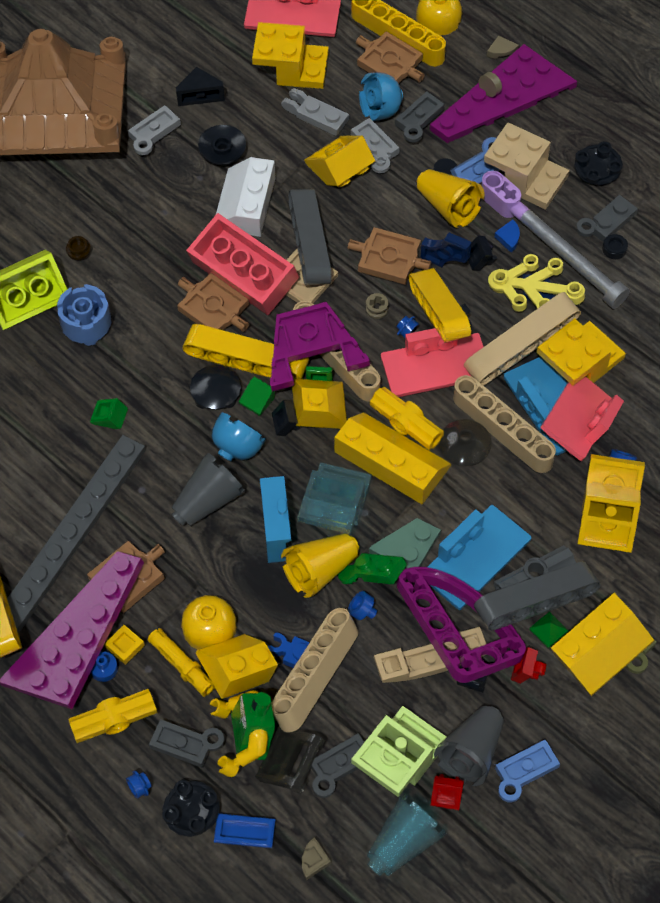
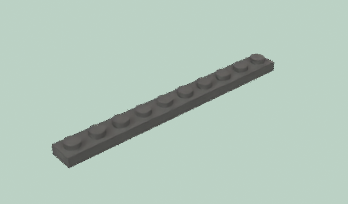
M124 435L121 436L7 599L18 634L146 451L144 445Z

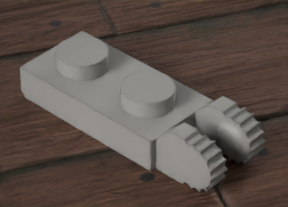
M296 88L291 89L289 92V96L293 100L285 98L281 102L282 107L296 115L297 118L335 136L339 134L349 120L348 113L309 95L307 96L303 91Z

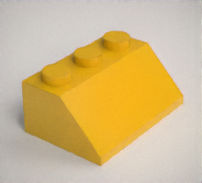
M613 593L554 644L551 649L555 657L592 696L650 646L654 639L629 607Z

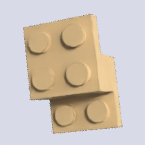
M511 123L505 125L484 155L485 163L505 172V177L521 191L522 199L545 210L569 176L568 169L548 160L550 141Z

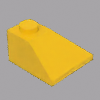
M293 379V403L298 421L296 426L341 429L347 421L343 382Z

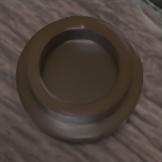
M82 236L72 237L66 245L67 255L74 260L84 259L91 252L90 243Z

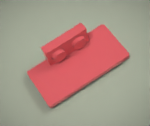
M249 0L244 28L257 30L258 22L305 26V34L335 37L341 0Z
M435 328L406 334L405 348L381 353V361L390 391L396 396L402 397L455 386V381L459 377L464 375L471 376L464 367V363L469 357L482 349L483 344L479 333L446 343Z
M585 376L574 386L569 382L566 384L541 425V429L571 455L582 461L592 445L609 429L624 400L618 395L611 398Z

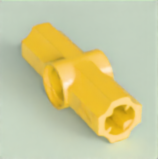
M386 387L379 388L370 400V406L385 416L394 430L402 435H410L428 450L434 449L444 436V431L424 417L422 410L412 401L404 402Z
M149 689L122 699L119 697L108 698L100 702L95 709L71 717L68 720L75 740L79 743L103 733L108 735L120 733L127 729L130 723L156 714L157 709Z

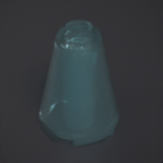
M405 793L397 800L367 854V857L370 859L367 865L379 876L383 873L387 876L391 875L447 834L444 829L438 833L435 829L438 823L416 802L412 801L410 805L405 802V799L408 797Z

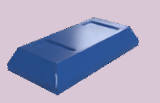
M218 814L214 843L272 848L275 819Z

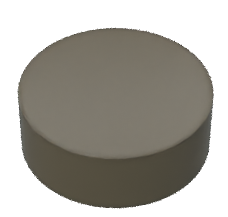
M487 72L479 78V86L485 90L487 96L494 97L501 92L502 83L496 74Z

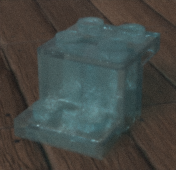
M320 462L318 471L312 470L299 510L298 522L351 534L353 524L358 525L370 486L371 474Z

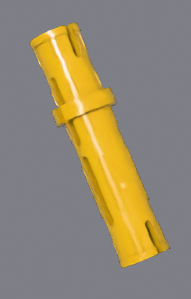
M161 628L155 629L149 635L148 642L178 670L185 682L188 681L203 697L209 695L214 690L213 683L201 670V665L197 661L193 662Z

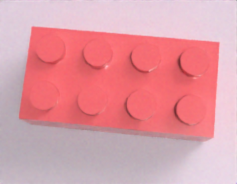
M219 213L215 215L186 250L195 265L208 274H214L249 299V303L266 315L271 313L299 279L293 264Z

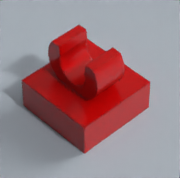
M530 647L526 648L521 662L514 665L511 676L512 681L521 684L529 678L538 680L539 675H545L547 665L536 661L537 650Z
M443 774L435 776L430 806L459 810L464 781L460 780L459 777H455V779L445 778Z

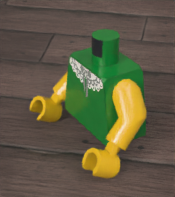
M253 690L231 697L228 702L216 698L213 699L210 705L217 707V709L211 715L225 719L232 710L231 718L237 753L236 758L232 760L222 756L217 761V765L223 767L219 770L220 773L227 777H234L240 765L244 767L254 760L266 759L275 729L271 698L266 693Z

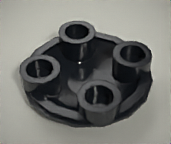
M603 141L599 144L587 146L576 153L574 164L576 173L583 181L589 184H610L622 172L623 163L621 157L608 142Z
M211 365L202 368L193 376L190 384L191 396L195 400L196 406L201 409L232 408L236 404V399L241 390L238 375L232 369L222 365Z
M180 780L165 798L162 817L170 830L178 835L188 837L201 835L209 830L218 818L220 810L218 796L210 786L203 782Z

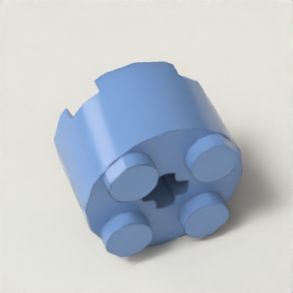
M85 284L84 287L72 290V287L68 288L60 296L57 302L58 317L65 336L72 341L84 343L88 346L96 344L108 332L111 326L109 305L104 292L95 286Z

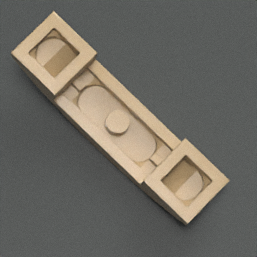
M480 627L459 632L469 650L486 645ZM452 642L443 643L445 649L449 651L458 649ZM432 644L404 652L399 648L374 655L382 683L413 680L448 671Z

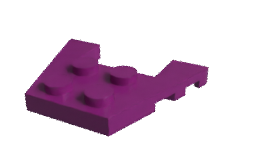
M327 302L276 315L274 354L270 378L272 391L294 386L289 362L341 349L347 372L370 366L369 357L366 353L362 352L356 340L350 336L344 328V324Z

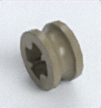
M374 293L367 298L366 313L368 316L380 319L387 315L388 299L386 296ZM376 303L381 304L379 309L374 308Z

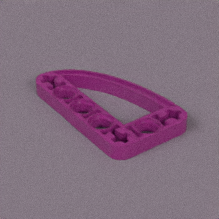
M410 567L402 571L398 577L397 589L449 673L456 681L461 683L471 682L521 662L526 646L512 625L494 630L501 639L469 650L429 585L453 594L474 611H476L474 608L475 602L483 596L462 580L437 569ZM425 599L430 603V606L426 608L420 607L416 600ZM437 620L444 627L442 629H435L429 622ZM452 642L458 649L449 651L445 649L443 643ZM490 655L496 662L487 664L481 659V656Z

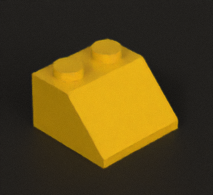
M363 135L340 136L304 161L326 185L342 187L351 181L350 178L355 174L360 175L369 170V165L375 162V159Z
M246 634L196 651L198 659L221 699L269 682L278 666L266 643Z

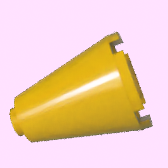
M431 169L422 172L417 178V189L453 227L458 228L459 225L462 227L467 226L481 209L478 206L480 198L484 200L485 196L484 188L479 183Z
M344 533L289 546L283 549L281 559L286 557L287 564L283 566L288 581L297 592L303 591L306 593L303 596L305 598L312 597L358 556L359 545L353 536Z

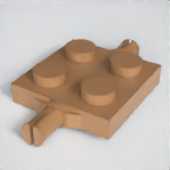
M387 31L374 41H369L362 35L357 38L356 44L366 49L357 59V66L368 73H386L394 77L398 84L407 76L412 77L418 82L423 80L425 74L415 69L423 60V53Z
M374 227L365 243L350 239L348 249L362 252L358 272L406 285L409 274L415 267L424 270L431 267V261L417 258L421 240Z
M210 273L203 281L196 284L191 283L185 277L179 280L178 286L188 293L177 305L178 311L196 324L224 330L231 324L242 332L248 328L249 323L240 318L239 315L249 305V299L214 274Z
M127 541L87 574L88 579L91 580L117 551L141 558L144 564L121 609V612L124 613L165 579L163 573L153 563L165 553L159 544L145 554Z

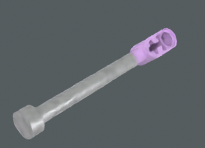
M488 171L483 175L484 201L503 217H516L600 290L604 294L603 301L612 309L619 307L626 300L630 290L620 281L612 282L521 202V191L498 171Z

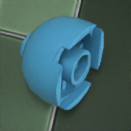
M373 72L366 74L361 81V84H365L364 91H359L360 106L364 116H370L372 121H380L392 117L398 111L403 100V92L394 77L386 73Z
M221 412L212 429L213 443L220 449L218 454L230 462L233 458L246 460L256 455L266 439L261 438V434L239 420L232 422L229 420L230 415Z

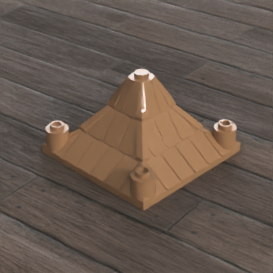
M37 29L28 35L22 49L8 56L5 44L0 42V155L120 152L126 53L124 52L122 41L115 37L105 38L100 43L101 55H95V53L70 47V44L49 30Z

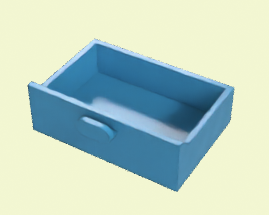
M284 476L260 478L268 563L286 561V557L281 559L283 549L286 548V543L291 541L285 479Z

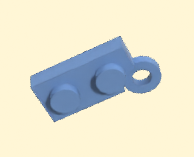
M486 138L482 144L483 152L478 153L450 170L452 175L480 183L486 172L500 171V169L484 162V155L489 150L488 146L496 138Z
M546 739L496 764L495 770L502 780L498 788V793L502 800L506 802L517 801L521 796L522 786L559 768L560 763ZM507 786H512L515 789V793L508 795L504 789Z

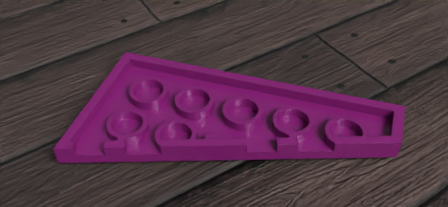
M523 44L492 71V73L499 77L502 83L500 93L494 97H489L486 95L485 90L480 88L478 83L430 124V131L446 143L452 142L472 133L473 129L484 124L485 126L493 124L494 120L504 116L507 118L537 105V101L547 97L553 98L558 96L560 91L567 88L572 90L577 87V81Z
M117 551L0 678L1 686L73 709L142 569L143 560L139 557Z

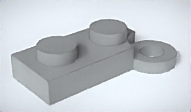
M164 105L128 130V135L134 141V151L139 155L149 154L153 149L152 144L181 125L180 119ZM140 145H144V146H147V147H146V148H140L139 146H140Z

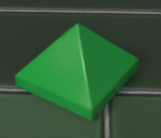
M550 612L529 628L548 649L569 631Z

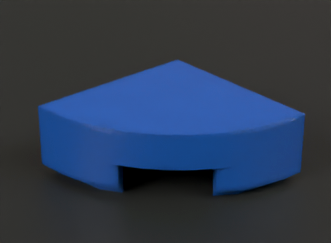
M513 219L495 232V238L512 253L517 247L520 236L519 227Z

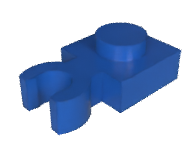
M274 633V640L280 642L281 645L277 648L268 645L270 652L275 657L283 655V664L294 668L310 642L294 636L290 643L284 635Z

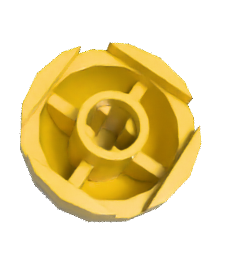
M419 0L416 11L418 23L440 36L456 31L462 19L460 0Z
M205 595L195 598L187 605L182 615L181 628L184 638L189 645L199 650L234 638L236 634V617L232 607L224 599Z

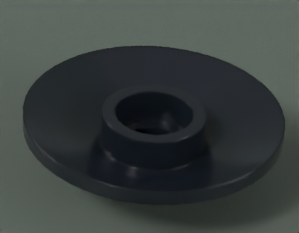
M216 125L202 133L198 141V149L201 156L210 163L217 165L230 164L237 161L244 154L246 139L243 133L233 126Z

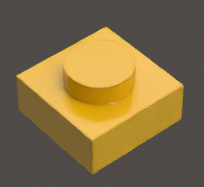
M125 625L105 642L106 649L125 665L145 646L144 641Z

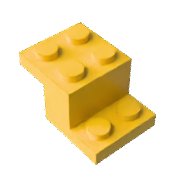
M258 22L252 64L275 66L277 85L323 89L329 47L305 45V26Z
M575 318L537 347V354L572 386L585 376L593 383L621 362L626 354L591 321L582 325Z
M591 454L582 505V518L578 536L579 545L632 553L641 504L640 490L645 462Z

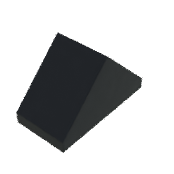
M198 67L176 87L178 106L225 101L223 82Z

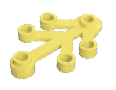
M528 254L524 257L522 264L508 271L504 269L495 270L488 277L489 286L493 291L504 293L512 303V308L518 312L526 309L527 299L524 295L517 294L514 288L523 289L537 309L549 301L548 298H543L539 292L551 294L565 292L575 305L582 303L585 299V288L579 282H571L568 285L542 282L553 275L562 273L563 262L559 258L550 259L547 267L525 279L517 278L525 272L535 271L539 267L538 257L534 254Z

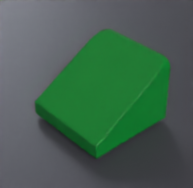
M306 366V379L332 381V367Z
M254 376L240 398L239 404L260 416L275 399V391L271 390L270 385Z
M118 398L97 400L90 423L112 429H121L128 408Z

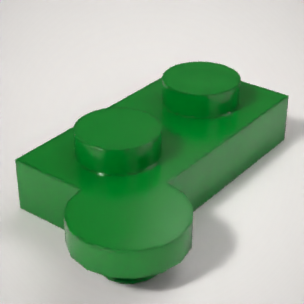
M361 553L353 565L345 567L338 574V578L342 584H353L352 582L355 583L358 577H360L365 582L394 585L407 564L403 557Z

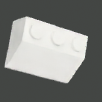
M250 157L228 168L216 214L219 213L249 235L261 237L275 182L274 160Z

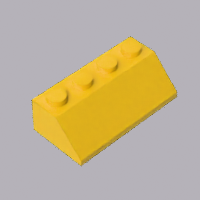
M364 412L350 417L334 437V451L336 454L422 505L451 467V463Z

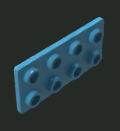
M541 356L504 373V380L539 432L554 444L556 449L555 455L566 452L567 450L550 438L541 429V425L567 384L564 377Z
M494 505L489 506L482 514L475 509L439 544L438 557L428 568L448 573L480 592L531 541V536ZM430 585L458 610H462L467 605L453 594Z

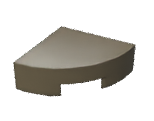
M498 36L487 50V57L498 59L501 56H510L518 49L519 45Z
M315 837L306 845L302 856V871L306 880L331 864L330 859Z

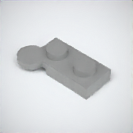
M368 118L351 129V136L363 135L375 159V162L371 164L372 170L376 173H385L390 168V159L399 154V147Z

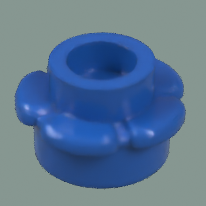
M405 316L396 326L399 329L398 336L401 334L405 338L406 334L415 331L419 323L414 320V316L410 318Z
M135 770L132 771L133 775L126 778L132 794L137 799L143 795L148 796V789L151 788L148 777L144 772L139 774Z

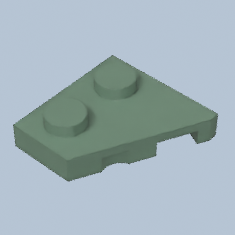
M416 518L373 544L369 548V554L403 557L407 564L405 569L421 567L439 538L441 530Z

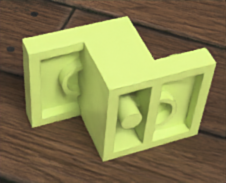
M402 706L393 719L387 715L383 718L353 756L351 763L399 797L409 783L414 786L437 758V756L434 757L437 746L447 737Z

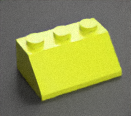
M43 250L0 270V326L3 330L56 306L60 296L67 290L51 252Z

